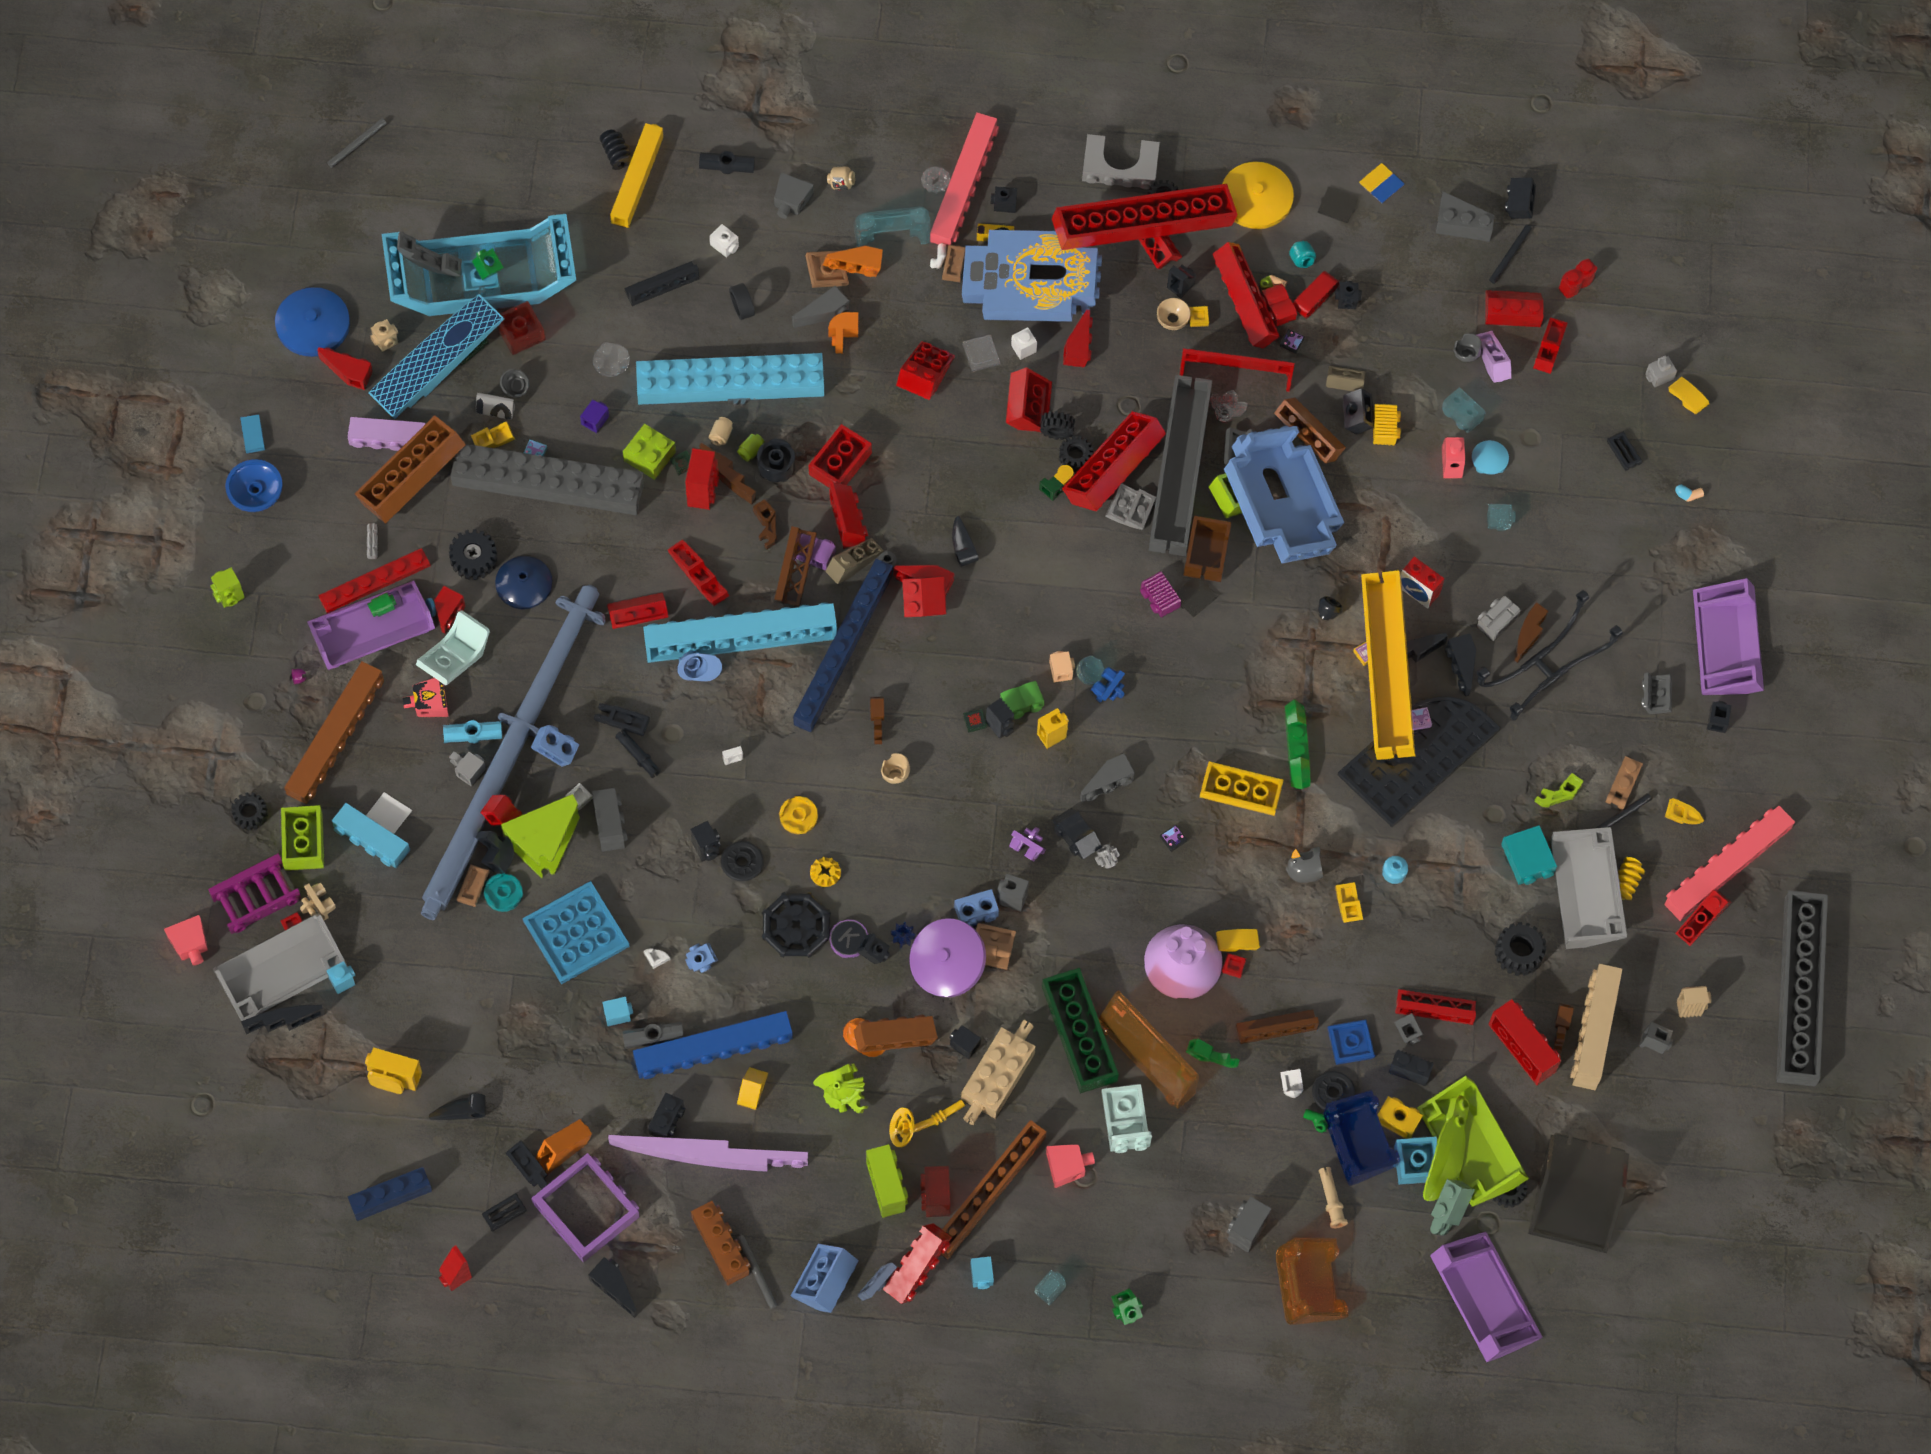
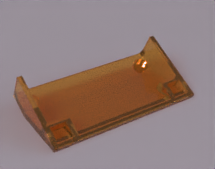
M1118 990L1099 1017L1104 1035L1108 1034L1165 1095L1166 1101L1171 1106L1175 1105L1179 1109L1195 1095L1199 1075Z

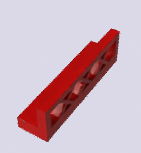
M1169 235L1153 237L1155 240L1154 248H1150L1148 245L1149 238L1139 239L1157 269L1164 267L1170 260L1178 261L1182 257ZM1158 251H1162L1165 255L1161 262L1157 259Z
M1398 989L1395 1013L1404 1015L1412 1013L1417 1017L1473 1025L1476 1017V1001ZM1401 996H1408L1412 1001L1401 1000ZM1423 999H1428L1432 1004H1425L1419 1002ZM1443 1002H1447L1451 1005V1007L1438 1005H1440ZM1462 1005L1471 1006V1010H1464L1458 1008Z

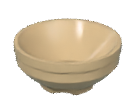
M1169 298L1159 304L1157 319L1164 328L1179 330L1188 323L1190 308L1181 299ZM1176 315L1178 321L1172 323L1168 320V316Z

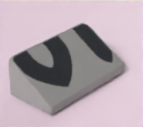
M477 393L476 413L509 420L513 418L515 410L513 399Z

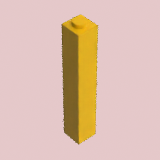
M645 123L610 214L612 224L626 228L630 226L664 137L663 128L656 124Z

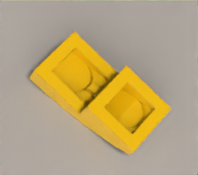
M1680 377L1668 387L1669 392L1682 400L1683 406L1694 414L1699 413L1709 405L1706 397L1683 377Z
M507 422L490 430L487 427L471 435L476 446L496 448L515 440Z
M1355 882L1336 885L1335 890L1343 923L1363 920Z
M1234 929L1216 932L1219 951L1236 952L1239 949L1257 950L1260 948L1257 929Z

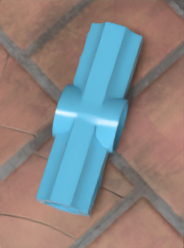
M471 720L465 724L443 725L444 743L468 741L475 744L480 740L502 739L501 721L478 723ZM477 730V733L469 734V731Z

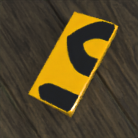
M978 223L977 241H988L989 230H1014V226Z

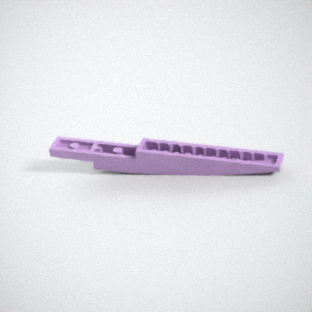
M609 1135L608 1137L609 1145L659 1158L704 1166L751 1171H767L768 1164L774 1167L791 1165L794 1168H802L803 1166H808V1152L729 1148V1141L619 1135Z

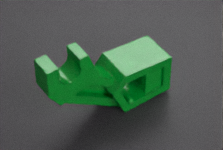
M1200 1039L1189 1041L1186 1053L1197 1060L1211 1061L1229 1068L1238 1067L1240 1060L1230 1058L1231 1055L1229 1053L1213 1051V1046Z

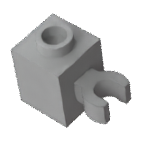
M1665 355L1648 365L1646 378L1649 382H1652L1654 387L1674 380L1677 370L1669 356L1666 357Z
M453 752L449 756L450 762L457 766L455 768L456 776L471 787L486 770L484 759L478 754L473 755L468 752L462 758L459 754Z

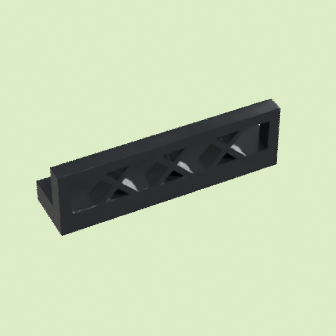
M691 261L628 286L624 290L631 305L635 306L699 280V268L697 264L693 265Z

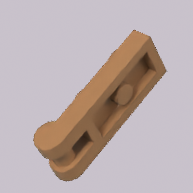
M1625 756L1605 803L1610 805L1613 803L1619 809H1624L1643 763ZM1615 793L1622 796V799L1614 796Z

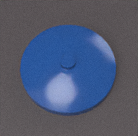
M305 288L292 293L280 304L275 316V327L280 341L287 349L298 355L314 357L319 356L318 347L335 350L342 344L349 332L350 317L345 303L335 293L323 288Z

